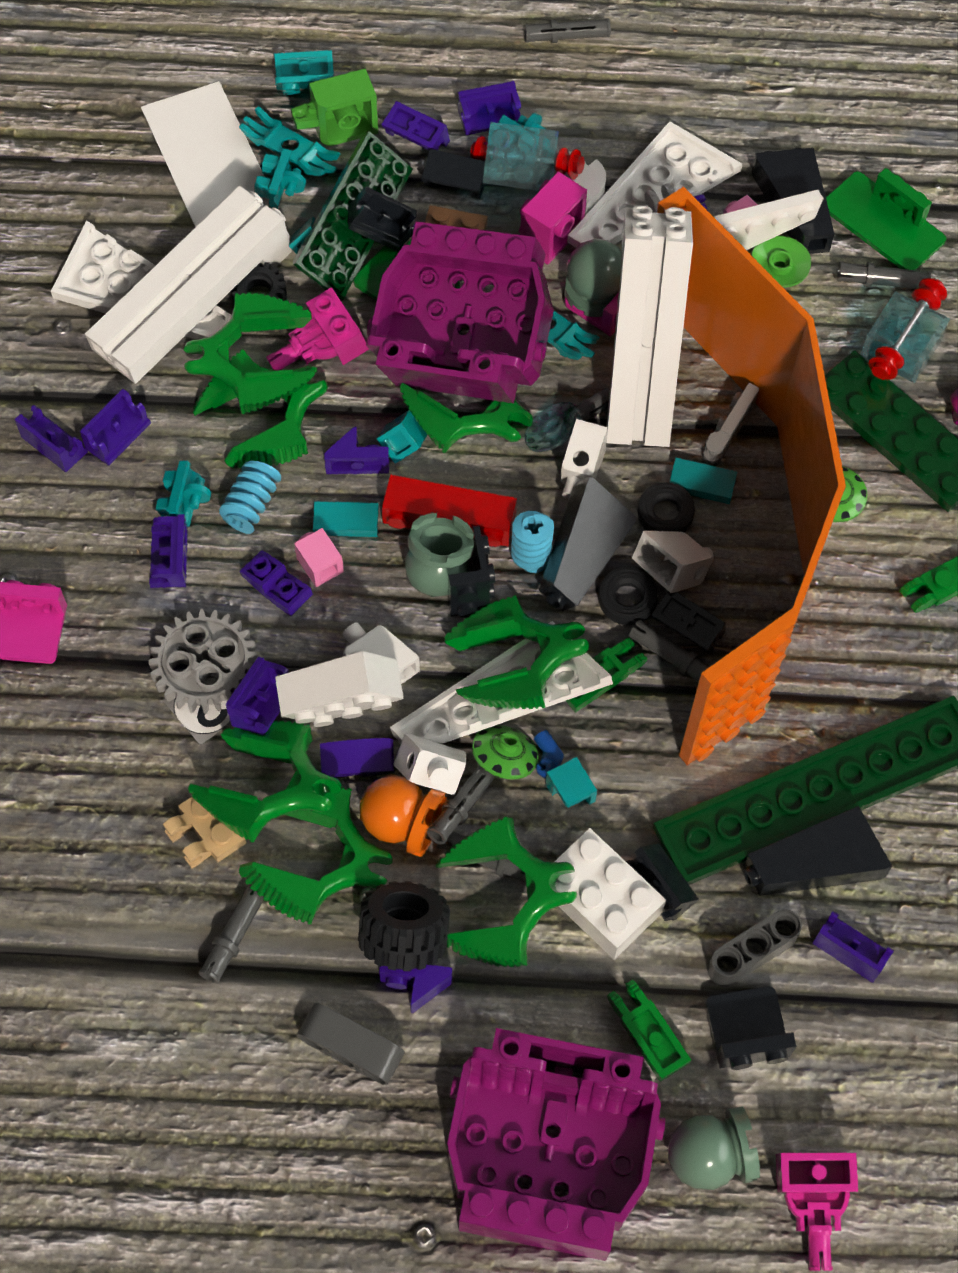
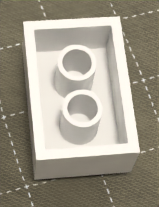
M365 651L275 677L281 717L295 719V722L299 724L313 722L315 727L331 725L334 723V718L341 716L344 719L360 717L363 715V710L370 708L374 711L388 709L392 707L391 702L404 699L397 659Z
M591 828L554 861L569 862L575 869L573 873L560 875L555 882V887L558 893L577 892V898L570 904L558 907L613 960L663 912L666 899Z

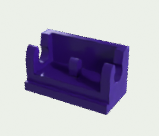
M515 81L458 92V113L465 135L501 129L499 120L503 114L518 123V119L521 116L519 111L521 109V102L516 90Z
M398 101L395 102L381 124L387 134L391 136L397 134L428 150H439L440 145L447 147L450 142L447 125Z
M124 389L80 431L87 450L108 466L151 424L143 404L139 402L137 405H134L130 394Z
M32 405L31 411H33V415L29 420L22 414L14 419L21 438L64 472H67L88 453L87 448L83 446L82 441L77 437L70 436L47 418L40 408Z
M178 514V516L153 518L154 526L151 527L150 588L186 587L188 528L184 514Z
M257 657L225 704L232 727L262 736L266 734L280 713L275 677L278 676L277 674L283 675L288 673L289 670L286 667L265 661L262 657Z
M833 911L819 931L813 944L874 983L894 950L890 947L885 949L840 920L838 918L839 914Z

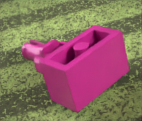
M331 287L305 303L311 312L312 319L303 328H296L288 333L290 337L288 341L290 343L267 355L266 358L273 370L277 371L284 369L299 359L300 361L304 360L308 364L315 359L326 360L337 356L341 363L345 365L368 351L369 348L366 346L362 332Z
M856 1153L775 1154L777 1192H784L786 1204L796 1218V1231H806V1235H808V1270L820 1271L821 1260V1270L832 1271L831 1231H841V1216L849 1204L850 1192H858Z

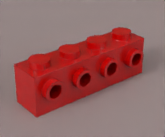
M390 474L382 505L383 523L393 528L403 529L405 527L411 528L412 523L416 519L430 513H437V518L452 520L453 516H456L468 523L471 529L472 526L479 525L481 535H487L489 546L498 547L501 545L509 547L512 524L516 516L517 498Z

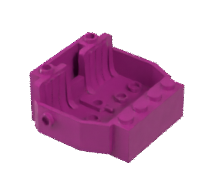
M416 221L411 244H404L382 275L374 315L368 321L366 346L377 356L375 365L396 386L404 383L415 389L514 403L518 384L532 386L540 377L554 312L546 277L542 272L546 254L537 238ZM458 281H464L461 288H455V284ZM494 285L491 292H484L486 286ZM469 327L466 335H460L462 328Z
M496 1028L492 1050L473 1047L472 1055L463 1064L461 1077H453L450 1098L456 1099L447 1142V1154L457 1198L463 1199L459 1231L606 1261L611 1251L614 1230L619 1231L649 1184L655 1140L662 1141L666 1118L659 1117L661 1102L657 1094L658 1084L640 1079L644 1057ZM546 1067L554 1068V1073L545 1071ZM573 1072L583 1074L582 1078L572 1077ZM550 1126H555L559 1129L560 1134L558 1137L551 1138L547 1135L546 1129ZM522 1177L530 1179L532 1186L527 1190H523L518 1186L517 1182ZM557 1185L567 1187L568 1194L565 1197H559L555 1194L554 1188Z

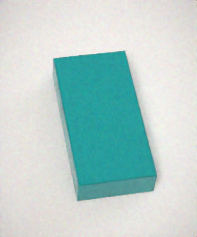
M676 457L670 483L680 485L691 496L730 505L737 471Z
M314 501L313 532L323 528L328 536L378 537L379 503Z

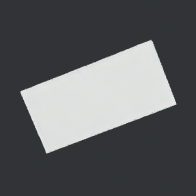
M219 81L141 106L195 227L239 185L248 192L254 191L257 176L265 177L245 134L239 128L240 123ZM260 197L264 203L263 207L265 205L269 207V199Z

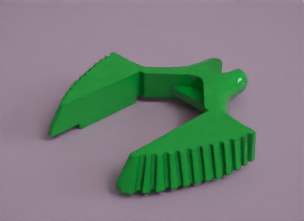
M236 293L234 309L230 320L210 337L191 340L185 344L184 351L186 353L203 355L198 360L186 362L184 364L185 370L192 375H210L222 380L234 390L242 414H245V412L250 413L252 410L257 411V408L262 409L263 406H269V403H275V400L278 402L281 398L284 399L287 395L290 396L314 377L315 370L293 372V369L251 372L245 373V376H242V372L230 364L229 348L242 336V332L303 328L312 319L311 312L308 309L303 310L301 305L296 306L297 303H289L287 300L282 301V299H276L274 296H264L262 293L260 295L258 293H241V295Z
M241 349L240 353L237 352L236 356L231 357L230 364L241 371L242 376H245V373L277 371L259 366L247 355L244 349ZM307 364L293 369V372L315 370L316 374L317 367ZM213 377L197 399L192 413L196 416L211 407L215 409L237 396L234 390L222 380ZM322 380L314 384L306 383L295 393L293 392L290 396L287 395L284 398L288 405L285 421L233 447L224 460L226 465L232 468L235 465L238 468H242L247 461H259L272 466V464H285L286 461L289 463L292 459L296 460L298 459L297 457H302V454H308L307 443L301 430L302 420L308 406L327 392V382Z
M404 383L400 385V392L403 394L402 398L405 400V404L434 444L438 445L439 449H442L443 453H446L458 440L468 435L494 434L510 442H517L521 439V435L509 424L520 422L528 427L533 424L532 414L524 409L516 399L514 403L493 401L484 413L459 418L457 413L425 393L417 392Z
M516 595L512 596V598L507 597L505 600L504 598L500 599L499 602L495 601L493 604H488L487 607L481 608V611H476V614L470 615V618L464 619V622L456 624L457 627H453L451 629L452 632L447 633L444 637L445 643L458 651L519 635L539 643L541 654L531 665V670H527V667L480 679L477 680L478 684L456 689L458 695L472 703L475 702L483 706L488 705L489 707L494 706L495 708L500 706L502 708L508 707L509 709L513 707L515 709L520 707L522 709L527 707L529 709L545 708V685L552 673L562 663L581 656L589 650V642L586 639L572 640L584 634L585 628L581 623L569 622L553 625L530 618L520 606Z
M274 721L264 736L234 727L232 730L230 728L223 730L221 737L234 751L292 764L295 774L285 790L267 796L260 801L257 796L212 785L207 788L190 784L188 787L189 793L192 794L196 802L205 808L215 819L242 838L244 837L245 840L249 839L253 843L263 827L274 818L299 810L318 812L330 810L332 807L331 801L320 794L340 793L341 782L333 776L319 772L312 765L307 755L308 748L312 742L310 725L304 726L303 723H291V721Z
M342 787L338 794H320L327 797L332 803V807L327 812L299 810L284 814L324 827L336 828L335 832L345 847L337 870L321 877L320 881L256 862L240 865L239 874L241 878H246L245 883L251 885L250 889L257 891L260 897L263 896L265 901H269L271 906L274 905L277 911L280 910V913L287 914L289 918L294 917L296 921L300 919L303 923L307 921V924L311 925L316 912L327 897L342 889L353 886L376 889V886L386 885L387 883L385 877L371 872L368 865L371 863L391 865L393 863L392 855L390 852L368 843L359 833L350 815L352 791L350 788L345 790Z
M510 817L498 819V821L484 825L475 832H472L469 836L457 842L456 845L451 846L450 851L447 850L444 853L445 857H440L436 863V868L508 859L525 873L528 901L513 919V925L450 933L447 937V947L452 946L454 952L457 953L459 951V955H467L468 958H474L476 961L481 960L482 963L488 962L489 965L494 964L497 967L500 965L505 968L507 966L514 967V965L517 967L521 965L527 966L529 934L540 918L550 909L570 904L577 898V892L558 893L555 887V882L560 875L575 872L573 865L569 862H545L533 856L520 845L515 832L514 820Z

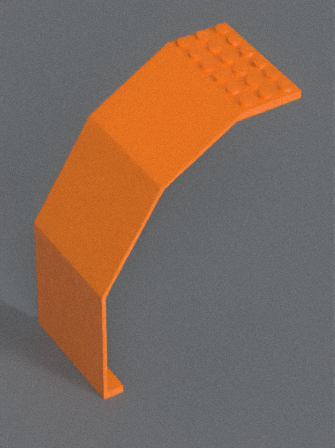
M682 187L658 202L657 213H664L666 209L671 207L691 211L693 249L683 328L743 391L748 383L759 387L756 404L778 428L804 578L792 609L701 673L679 757L688 766L696 759L699 762L706 759L714 751L716 744L722 740L725 743L729 742L740 732L739 728L747 722L753 724L765 714V706L771 699L769 695L776 685V676L781 671L780 665L786 657V649L791 642L793 630L846 484L814 318L685 187Z

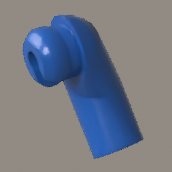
M548 730L541 731L534 737V741L543 752L540 762L536 765V771L545 779L547 772L560 766L564 757L562 750Z

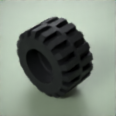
M397 881L389 882L388 885L381 884L376 886V890H369L366 893V897H363L360 907L358 932L360 950L364 951V956L368 960H375L374 964L380 967L387 966L390 970L403 969V971H411L415 968L421 970L425 969L426 965H434L438 962V958L443 957L447 947L450 907L446 904L447 900L444 896L438 895V891L435 889H428L426 885L420 883L413 884L410 881H404V883H398Z

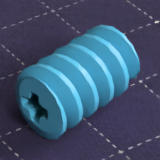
M247 461L241 468L242 472L237 475L236 482L230 488L231 492L225 497V503L219 508V514L222 519L232 528L245 534L254 532L255 529L252 524H257L260 521L257 513L265 511L266 508L263 503H269L271 500L269 493H274L277 489L275 483L281 481V475L278 470L259 461Z
M525 511L520 513L512 524L511 558L516 565L527 572L536 574L547 567L552 552L554 521L549 516L538 511Z

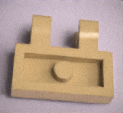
M193 797L178 805L182 815L174 816L163 823L166 829L165 833L172 842L177 841L192 829L201 841L194 842L182 850L185 854L184 859L191 869L201 864L211 855L217 862H220L246 844L244 837L242 838L215 819Z

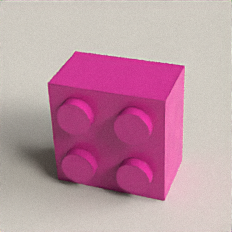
M557 172L550 180H545L538 193L532 199H527L520 209L521 226L519 233L520 235L537 238L546 254L544 263L547 265L568 244L569 233L585 217L587 189L560 172Z

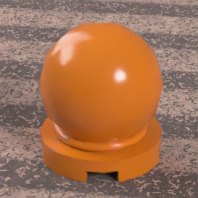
M391 774L367 786L360 801V819L368 833L379 841L394 844L406 841V852L422 857L432 842L431 839L426 838L427 829L442 813L441 808L447 801L446 793L431 789L428 794L424 795L418 784L408 781L403 776Z

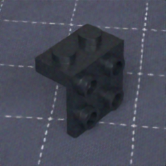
M479 525L472 526L474 532L472 558L475 571L448 575L451 617H470V615L476 614V611H481V608L487 607L490 604V599L495 598L493 584L495 583L493 563L489 564L488 554H490L487 535H481Z
M773 987L749 989L713 995L707 998L706 1009L720 1069L731 1067L732 1070H741L753 1066V1063L767 1061V1064L781 1063L787 1061L788 1057L792 1055L797 1047L794 1033L785 1032L777 993Z

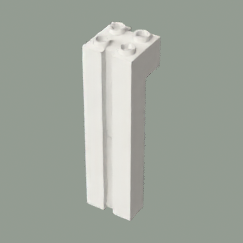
M239 185L85 333L91 349L136 384L259 263H261L262 267H264L265 263H269L272 270L292 252V249L289 247L290 235L286 229L284 215L275 207L272 209L267 205L263 207L264 203L258 194L254 191L248 192Z
M638 205L633 208L625 207L622 263L606 425V443L632 445L633 440L644 441V446H670L693 249L691 211L671 207L666 209L664 213H652V209L644 205Z

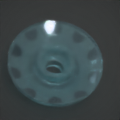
M561 402L546 408L534 418L532 426L528 427L525 433V443L528 448L534 452H545L563 444L571 436L576 419L580 420V411L577 406L571 402Z

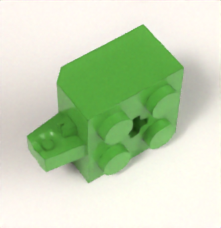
M366 68L309 83L311 101L291 109L296 129L315 127L320 142L327 146L360 139L368 131L373 135L378 134L377 96Z

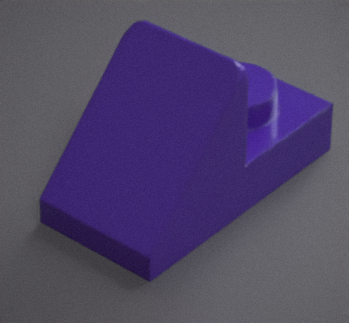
M357 426L348 431L324 453L326 474H389V448L374 444L358 447Z
M426 965V968L421 970L415 968L411 971H403V969H396L395 971L388 969L387 966H381L379 969L380 982H386V986L394 989H406L407 985L413 986L411 1013L417 1011L452 984V967Z

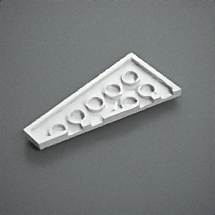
M669 122L569 233L567 243L576 248L580 243L592 239L608 240L616 244L622 240L625 207L648 206L644 195L646 191L654 190L661 201L664 199L661 193V186L670 183L675 192L685 187L693 196L701 195L741 172L742 163L674 123Z
M817 189L717 215L714 218L748 250L815 219L824 198Z
M86 220L51 290L53 299L106 314L156 265L133 250L123 248L116 243V239L108 234L100 233L93 224ZM216 305L185 337L196 340L210 337L219 331L230 320L232 315Z
M525 638L392 725L390 729L393 736L400 744L405 733L443 744L543 709L542 707H538V709H529L528 707L526 709L521 707L519 709L514 707L509 709L508 707L502 708L501 706L499 708L489 707L488 705L483 706L468 701L456 692V689L478 684L477 680L525 667H527V670H531V665L541 654L539 643ZM588 653L562 663L546 681L545 705L549 707L612 685V677Z

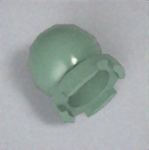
M592 239L580 243L572 252L567 262L565 297L571 307L574 305L577 309L584 311L585 316L602 317L603 309L619 293L622 251L618 246L608 240Z
M437 513L420 516L412 523L411 531L408 535L409 551L405 557V569L408 580L417 591L430 597L449 595L448 575L469 572L468 559H470L474 548V532L468 523L456 516H453L452 520L437 518Z
M744 1107L726 1109L724 1121L712 1115H695L683 1121L670 1136L668 1161L672 1171L681 1182L694 1189L715 1190L728 1184L735 1174L739 1176L744 1184L760 1178L757 1148L749 1149L745 1133L747 1130H752V1126Z

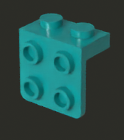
M332 50L274 53L275 85L277 90L283 91V95L300 94V89H310L309 83L334 77Z

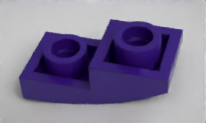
M263 550L239 571L256 590L289 616H292L313 595L308 585L288 573L283 563Z
M391 738L355 739L320 743L321 772L335 778L352 775L367 777L395 772L393 739Z

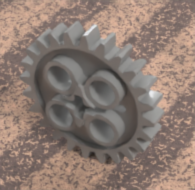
M200 609L198 618H194L190 612H187V621L182 622L179 618L175 617L176 627L163 626L166 637L155 636L159 647H150L151 655L154 658L148 660L150 669L153 670L150 672L152 680L157 682L155 685L158 693L165 692L164 696L167 702L176 698L175 703L178 709H181L185 703H188L190 713H193L197 705H201L204 714H207L209 705L214 704L215 708L221 711V702L229 700L258 657L257 653L254 652L257 650L255 641L250 640L251 635L248 629L242 631L243 628L240 620L231 625V617L228 613L220 620L217 610H214L210 617H206L204 610ZM195 638H204L203 642L199 644L190 643ZM224 651L234 652L229 657L223 658L219 656ZM179 665H188L184 671H174ZM208 678L218 679L217 682L212 685L203 684V682Z

